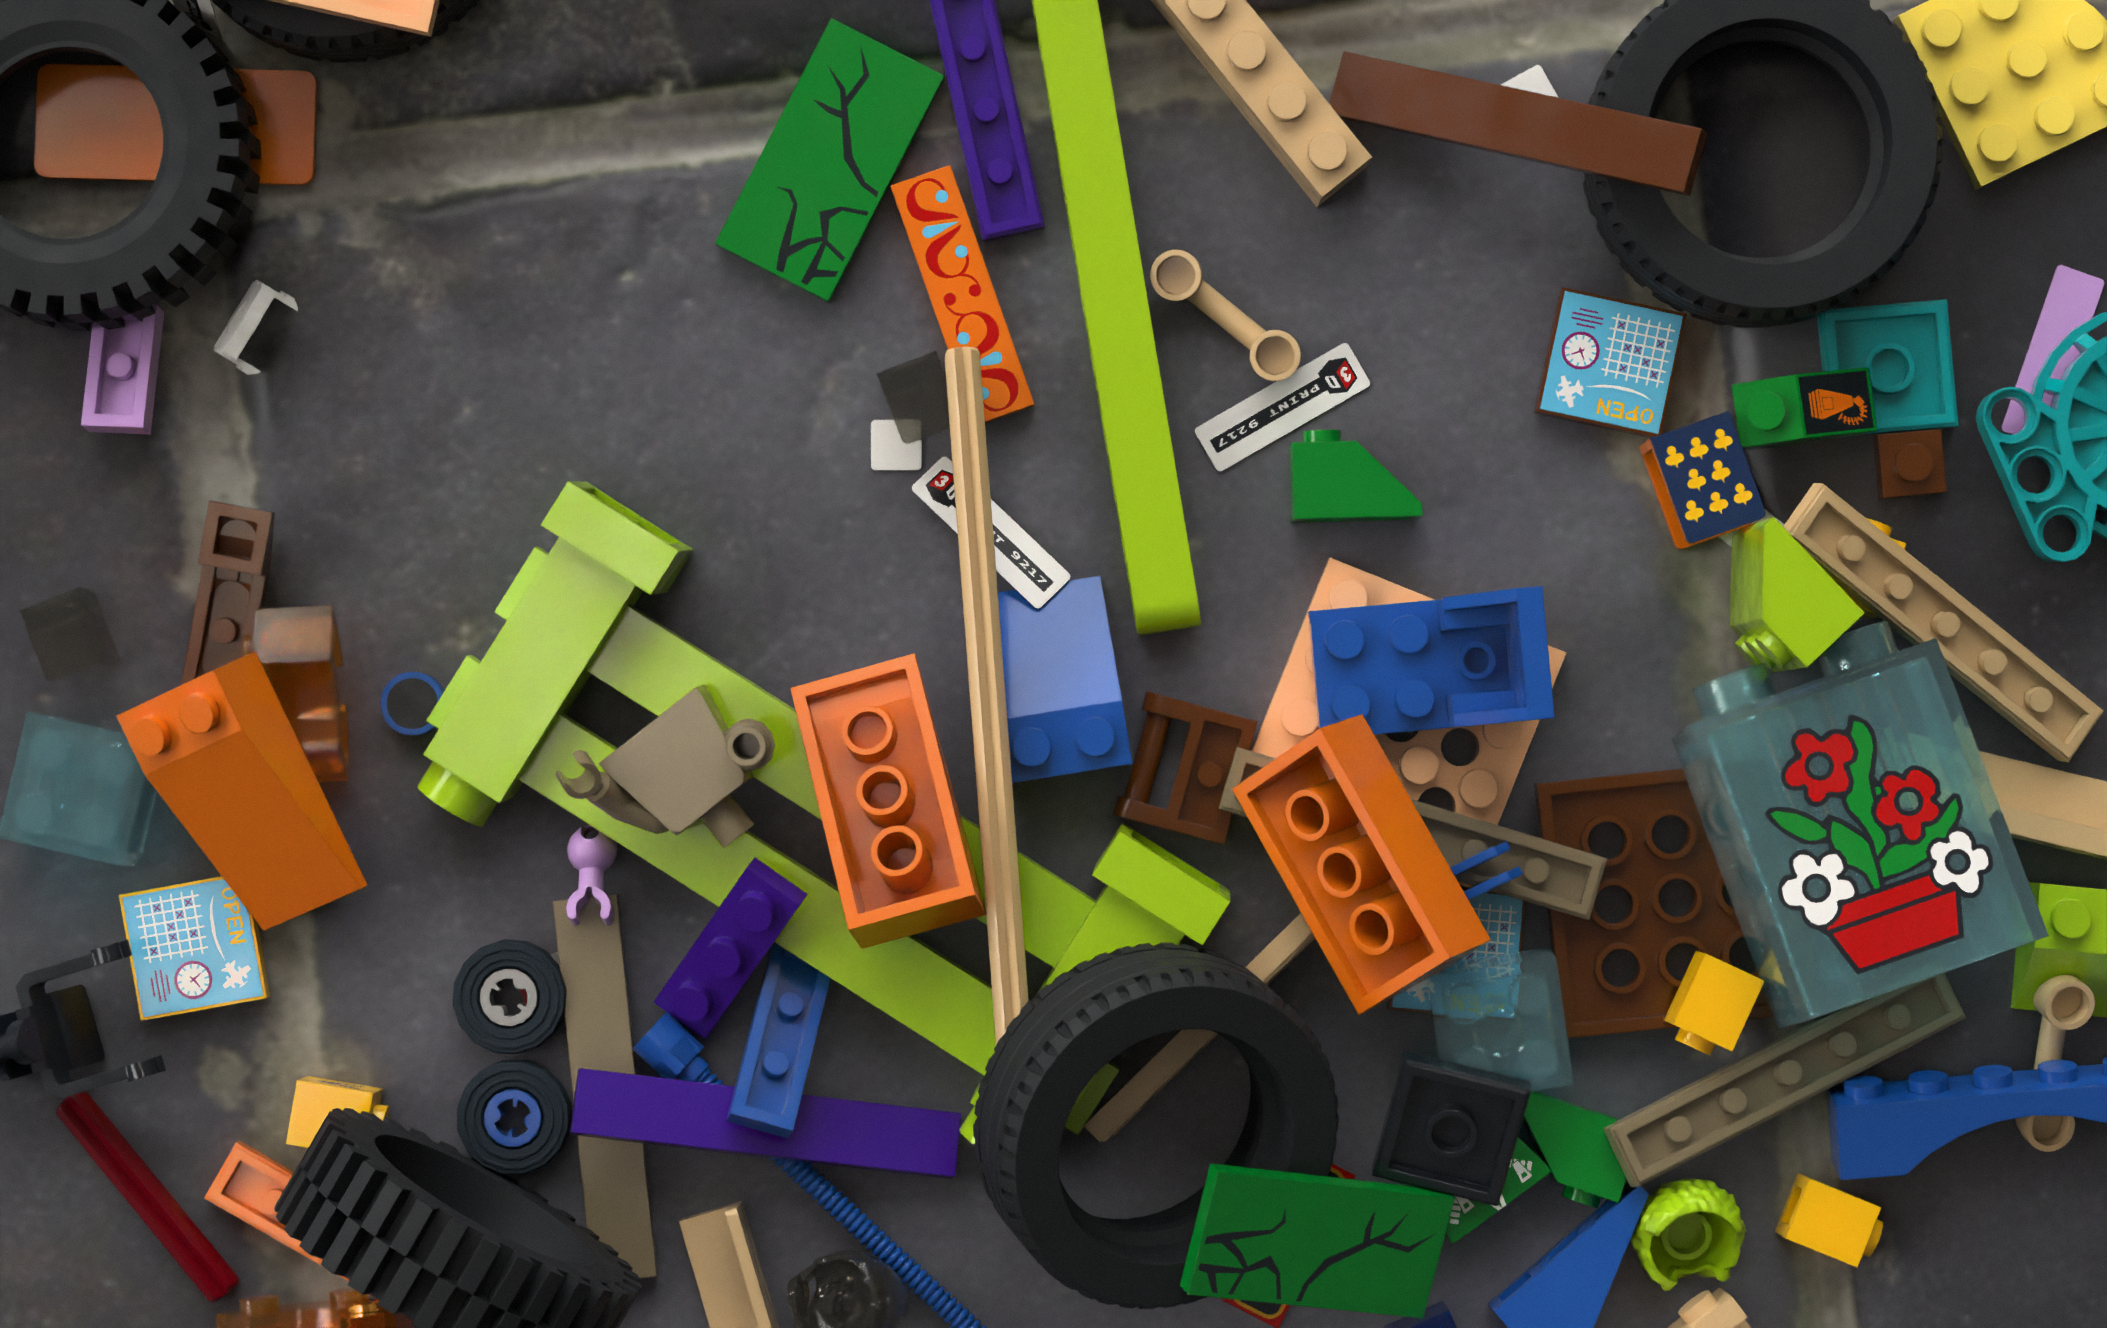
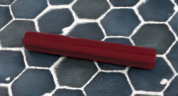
M85 1091L68 1096L56 1108V1115L210 1302L219 1301L234 1289L239 1282L238 1276L91 1096Z

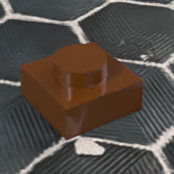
M1941 429L1873 436L1879 499L1934 495L1947 492Z

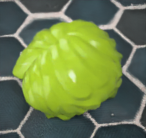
M1682 1178L1670 1181L1669 1183L1664 1182L1656 1189L1654 1194L1648 1195L1630 1242L1637 1253L1640 1266L1646 1270L1651 1280L1660 1284L1664 1291H1670L1678 1283V1279L1688 1277L1693 1273L1701 1277H1714L1722 1282L1731 1277V1267L1736 1266L1746 1228L1744 1221L1741 1219V1210L1736 1205L1733 1194H1728L1725 1189L1718 1188L1717 1184L1711 1180Z

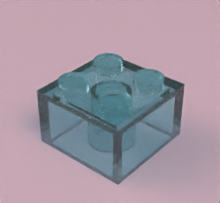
M27 712L0 823V838L119 866L140 865L157 791L144 775L123 730L48 713Z
M1549 947L1462 959L1424 980L1435 1058L1531 1081V1091L1574 1085L1557 960Z

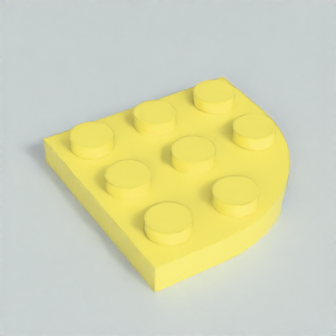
M1929 0L1893 19L1894 23L1903 32V41L1906 43L1911 42L1917 51L1920 61H1923L1927 69L1925 79L1933 84L1937 104H1939L1940 118L1975 190L2107 127V20L2085 0Z

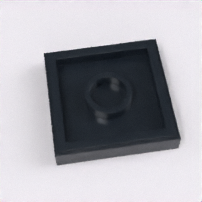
M1404 1051L1372 1164V1176L1498 1206L1531 1093V1081Z

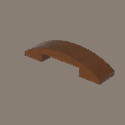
M213 500L209 501L198 564L203 566L181 685L257 650L271 563L274 512Z

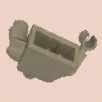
M701 685L691 690L598 763L605 772L598 770L587 752L578 750L573 755L577 762L585 768L584 773L577 778L571 779L565 777L562 772L557 771L556 777L569 796L575 799L586 798L614 819L655 834L670 830L675 835H678L701 818L723 848H725L754 825L731 794L753 777L752 770L765 766L772 759L775 743L771 731L764 723L750 718L740 720L728 728L710 692L704 685Z

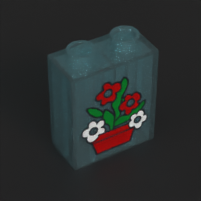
M1888 621L1878 622L1842 634L1817 658L1824 677L1776 693L1766 663L1732 672L1692 689L1702 720L1688 724L1672 738L1759 978L1764 980L1763 989L1778 1029L1814 1019L2049 936L1937 639L1935 638L1898 651Z

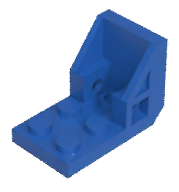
M1542 586L1442 597L1438 600L1308 612L1318 729L1363 714L1374 735L1555 718Z

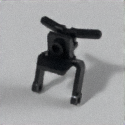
M128 940L90 950L91 954L26 973L22 976L16 985L22 1009L0 1015L1 1083L40 1071L46 1093L61 1099L128 1079V1082L166 1071L162 1055L83 1079L73 1080L69 1074L70 1070L101 1062L105 1058L86 988L80 984L47 994L45 992L44 986L48 981L132 956Z

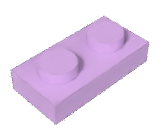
M153 304L156 313L143 318V321L138 320L131 314L122 316L125 327L108 330L93 322L81 426L88 432L151 434L164 311L158 305Z

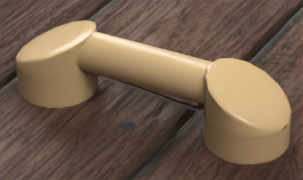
M1169 250L1156 258L1150 271V279L1155 291L1161 297L1168 300L1182 301L1187 299L1250 350L1252 368L1260 377L1270 381H1280L1290 377L1297 370L1301 361V349L1297 340L1291 334L1282 330L1266 331L1203 280L1201 265L1193 255L1183 250Z
M2060 975L2048 979L2039 986L2034 994L2033 1004L2035 1009L2042 1014L2033 1070L2038 1069V1064L2044 1061L2062 1060L2066 1030L2081 1027L2093 1014L2095 1008L2093 992L2086 984L2074 976ZM2028 1116L2016 1118V1125L2022 1136L2034 1148L2040 1151L2051 1152L2064 1147L2072 1138L2075 1130L2073 1116Z

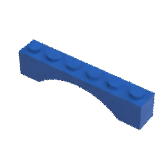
M2107 1057L2103 1059V1064L2077 1066L2075 1062L2069 1060H2049L2038 1064V1069L2012 1071L2010 1067L2002 1065H1986L1975 1068L1973 1075L1948 1076L1941 1071L1923 1070L1911 1073L1908 1076V1080L1883 1082L1881 1078L1876 1076L1862 1075L1850 1077L1844 1081V1085L1833 1086L1827 1089L1831 1160L1840 1180L1900 1176L1909 1173L1929 1154L1957 1137L1995 1122L2028 1116H2073L2107 1123Z

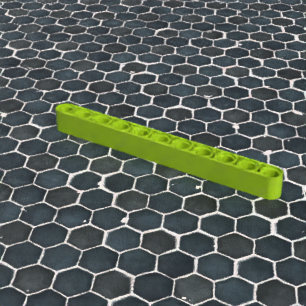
M1031 0L1137 634L1142 636L1201 626L1199 603L1098 0Z

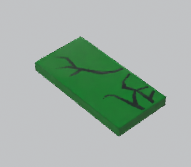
M831 18L715 242L716 246L830 303L945 80L944 75Z
M1210 1163L1180 1287L1187 1295L1423 1318L1455 1198L1449 1194L1415 1186Z

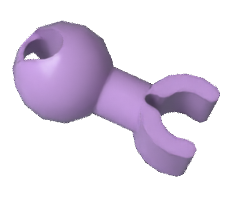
M591 825L580 827L570 837L567 847L569 861L574 868L579 870L578 890L573 892L566 906L567 916L573 926L580 924V910L589 902L591 894H593L596 902L601 905L600 917L603 923L610 925L614 918L613 905L604 892V872L616 859L617 842ZM590 831L599 832L595 838L586 839V835Z

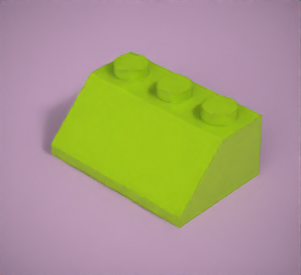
M1774 517L1743 527L1732 536L1729 627L1740 637L1734 643V646L1757 670L1761 671L1767 667L1774 673L1807 668L1864 614V611Z
M2022 881L2011 1008L2037 1011L2033 1004V998L2039 986L2053 977L2071 975L2080 979L2093 992L2095 1008L2092 1016L2107 1017V889Z

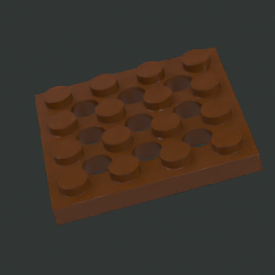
M1791 758L1534 783L1541 839L1593 854L1589 848L1588 837L1594 826L1601 822H1611L1620 829L1623 836L1622 848L1616 856L1607 859L1597 895L1603 888L1616 885L1627 893L1630 901V907L1626 916L1614 923L1605 922L1598 916L1595 902L1589 920L1547 908L1561 1038L1676 1027L1664 1021L1682 980L1672 977L1667 971L1665 959L1668 951L1678 943H1689L1697 951L1706 953L1731 965L1729 960L1730 948L1737 939L1744 936L1755 938L1763 950L1761 964L1757 969L1749 972V974L1764 980V984L1747 1020L1819 1013L1810 927L1803 921L1800 911L1784 907L1778 896L1781 879L1785 875L1792 874L1789 869V859L1792 854L1801 850V843L1781 832L1764 814L1769 808L1773 807L1797 809L1795 791L1785 788L1780 780L1782 770L1786 762ZM1729 809L1741 811L1749 821V834L1737 846L1725 845L1716 834L1715 827L1718 817ZM1667 815L1680 819L1686 828L1684 844L1680 849L1671 853H1665L1658 849L1652 839L1654 824L1660 818ZM1738 872L1749 875L1756 886L1754 901L1747 908L1735 910L1728 906L1722 895V888L1726 879ZM1672 879L1685 881L1693 893L1691 907L1680 916L1668 915L1659 904V892L1662 886ZM1616 949L1627 950L1632 954L1636 962V973L1633 979L1623 986H1612L1605 980L1602 974L1604 958L1608 953Z

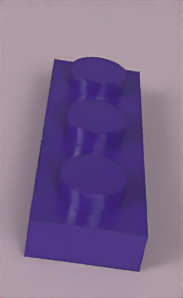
M754 857L653 1003L706 1039L808 894Z

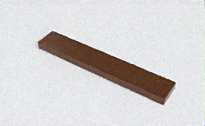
M1343 51L1329 102L1341 119L1686 196L1691 194L1707 132L1702 128Z

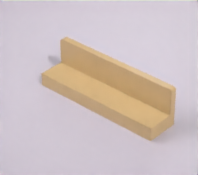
M1881 729L1878 732V754L1874 775L1878 781L1886 771H1897L1902 774L1905 769L1912 765L1922 766L1939 779L1941 795L1937 800L1941 804L1953 793L1960 795L1963 811L1958 825L2107 860V781L1890 729ZM1904 792L1899 798V805L1905 811H1913L1918 806V797L1913 792Z
M742 1201L680 1219V1228L710 1328H779Z

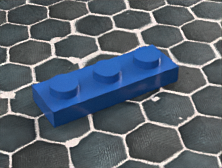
M775 942L769 950L726 1121L788 1139L794 1129L831 978Z

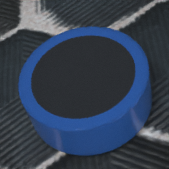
M420 672L399 674L388 682L382 692L380 702L382 715L387 724L401 734L412 736L427 734L437 728L426 720L444 693V689L435 678L428 674Z

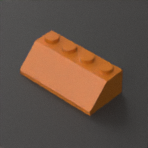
M1363 714L1319 728L1232 788L1358 1015L1371 1010L1446 969L1491 941Z

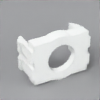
M258 280L253 281L214 345L215 352L235 363V367L247 375L258 374L261 371L238 357L259 325L272 300L276 298L298 311L293 297L283 291L279 293Z

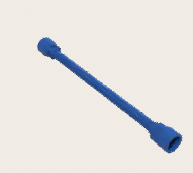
M668 1012L652 1026L632 1049L663 1078L675 1079L677 1077L679 1080L723 1084L721 1079L716 1080L717 1075L715 1073L710 1074L711 1069L707 1068L710 1064L698 1054L704 1046ZM769 1158L771 1161L776 1160L775 1165L777 1167L782 1166L781 1170L784 1173L788 1171L787 1176L789 1178L794 1177V1183L800 1182L799 1187L801 1189L806 1188L805 1193L807 1195L812 1194L811 1198L813 1200L818 1199L817 1204L819 1206L824 1205V1211L830 1210L829 1215L831 1217L836 1216L835 1221L837 1223L842 1221L841 1226L843 1228L848 1227L847 1232L849 1234L855 1233L853 1237L856 1240L860 1239L859 1243L861 1245L866 1244V1250H872L871 1254L873 1256L878 1255L877 1260L879 1262L885 1261L883 1265L886 1268L890 1266L889 1271L891 1273L896 1272V1278H902L901 1282L903 1284L908 1283L907 1287L909 1290L915 1289L913 1293L915 1295L920 1294L919 1299L921 1301L926 1300L925 1304L928 1307L932 1306L931 1310L933 1312L938 1311L937 1315L939 1318L945 1317L943 1321L945 1323L950 1322V1328H987L985 1324L981 1326L980 1319L975 1320L973 1313L968 1314L969 1309H963L961 1302L956 1303L957 1298H951L949 1291L944 1292L945 1287L943 1285L938 1286V1280L933 1281L931 1274L926 1275V1269L921 1270L919 1263L914 1264L915 1259L913 1257L909 1259V1253H902L903 1248L901 1246L896 1247V1241L891 1242L889 1235L884 1236V1230L879 1231L877 1224L872 1225L873 1220L871 1218L867 1220L866 1213L861 1214L859 1207L854 1208V1202L849 1203L847 1196L842 1197V1191L837 1192L835 1185L830 1186L831 1181L829 1179L825 1181L824 1174L818 1175L819 1170L817 1168L812 1169V1163L807 1164L806 1162Z

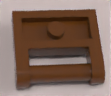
M1146 691L1141 710L1147 712L1125 795L1124 797L1117 796L1113 815L1224 845L1233 813L1218 809L1236 747L1250 751L1258 721ZM1171 719L1190 723L1168 806L1167 809L1149 805V800Z

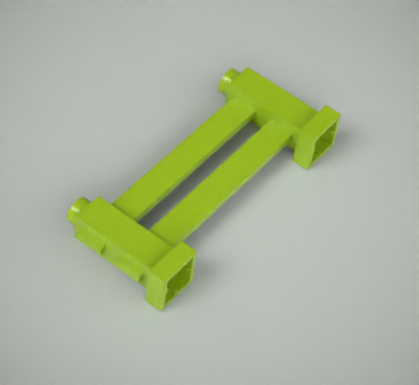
M568 481L541 523V526L559 538L549 553L540 547H534L494 611L506 619V623L482 661L472 655L466 656L426 720L439 730L423 754L432 760V763L417 785L418 789L434 803L453 815L473 825L483 827L497 803L515 797L521 785L525 783L718 907H720L747 866L756 857L808 894L774 941L776 944L985 1076L987 1072L985 1068L989 1058L995 1053L994 1048L996 1046L992 985L913 935L861 949L848 930L838 888L748 830L723 848L701 818L678 835H675L670 830L655 834L614 819L586 798L575 799L566 793L556 777V772L560 771L565 777L574 779L581 776L585 771V768L575 759L574 752L578 750L587 752L598 770L605 772L598 763L618 749L566 715L591 674L657 716H660L695 687L704 685L710 692L728 728L740 720L750 718L764 723L771 731L775 743L772 759L765 766L752 770L753 777L822 820L796 710L634 607L643 591L650 595L667 593L694 549L590 483ZM961 815L986 910L980 826ZM1122 822L1095 864L1092 876L1106 884L1096 900L1017 850L1025 950L1053 967L1038 992L1046 985L1051 984L1056 977L1070 971L1079 963L1085 960L1090 961L1095 956L1105 952L1109 954L1118 948L1126 946L1135 947L1138 944L1150 943L1153 946L1159 943L1179 945L1184 935H1187L1203 946L1231 902L1230 890L1124 822ZM986 915L976 917V919L987 925ZM1109 1061L1088 1082L1071 1109L1065 1124L1067 1129L1079 1135L1120 1070L1118 1065ZM980 1083L970 1101L974 1107L959 1129L960 1133L973 1145L975 1144L973 1125L977 1119L974 1112L976 1101L980 1096L978 1093Z

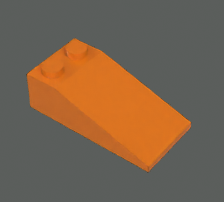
M256 651L116 715L144 775L263 931L367 886L365 878Z
M915 653L790 688L847 927L861 949L986 915L970 847Z

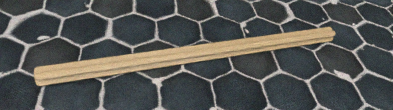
M955 347L947 350L944 358L995 1039L997 1045L999 1039L1005 1034L1008 1025L1029 1002L980 352L974 347Z

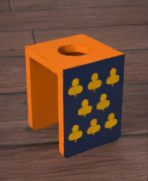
M1729 411L1652 437L1639 447L1675 548L1681 550L1749 526L1753 522L1764 518L1765 509Z

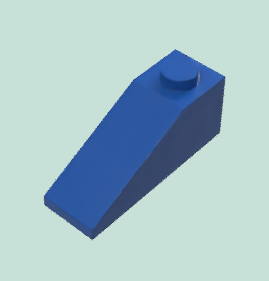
M1627 1182L1624 1185L1619 1203L1607 1199L1487 1304L1508 1328H1594L1649 1194L1642 1186L1630 1187Z

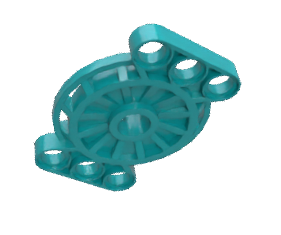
M2107 312L2096 315L2070 331L2048 354L2033 382L2031 394L2022 388L2016 387L1998 389L1984 397L1977 408L1976 423L1978 431L2027 542L2035 555L2046 562L2061 563L2077 559L2089 547L2092 532L2107 539V335L2096 341L2086 334L2107 322ZM2074 345L2080 354L2066 367L2060 380L2049 378L2059 359ZM2044 392L2053 396L2051 406L2042 402ZM2000 399L2014 400L2024 411V425L2016 434H2003L1992 424V408ZM2028 457L2041 459L2046 463L2051 476L2048 486L2038 494L2029 493L2018 482V467ZM2096 509L2105 514L2102 523L2095 520ZM2056 515L2069 519L2076 530L2075 543L2069 550L2063 553L2049 548L2043 537L2044 525L2050 518Z

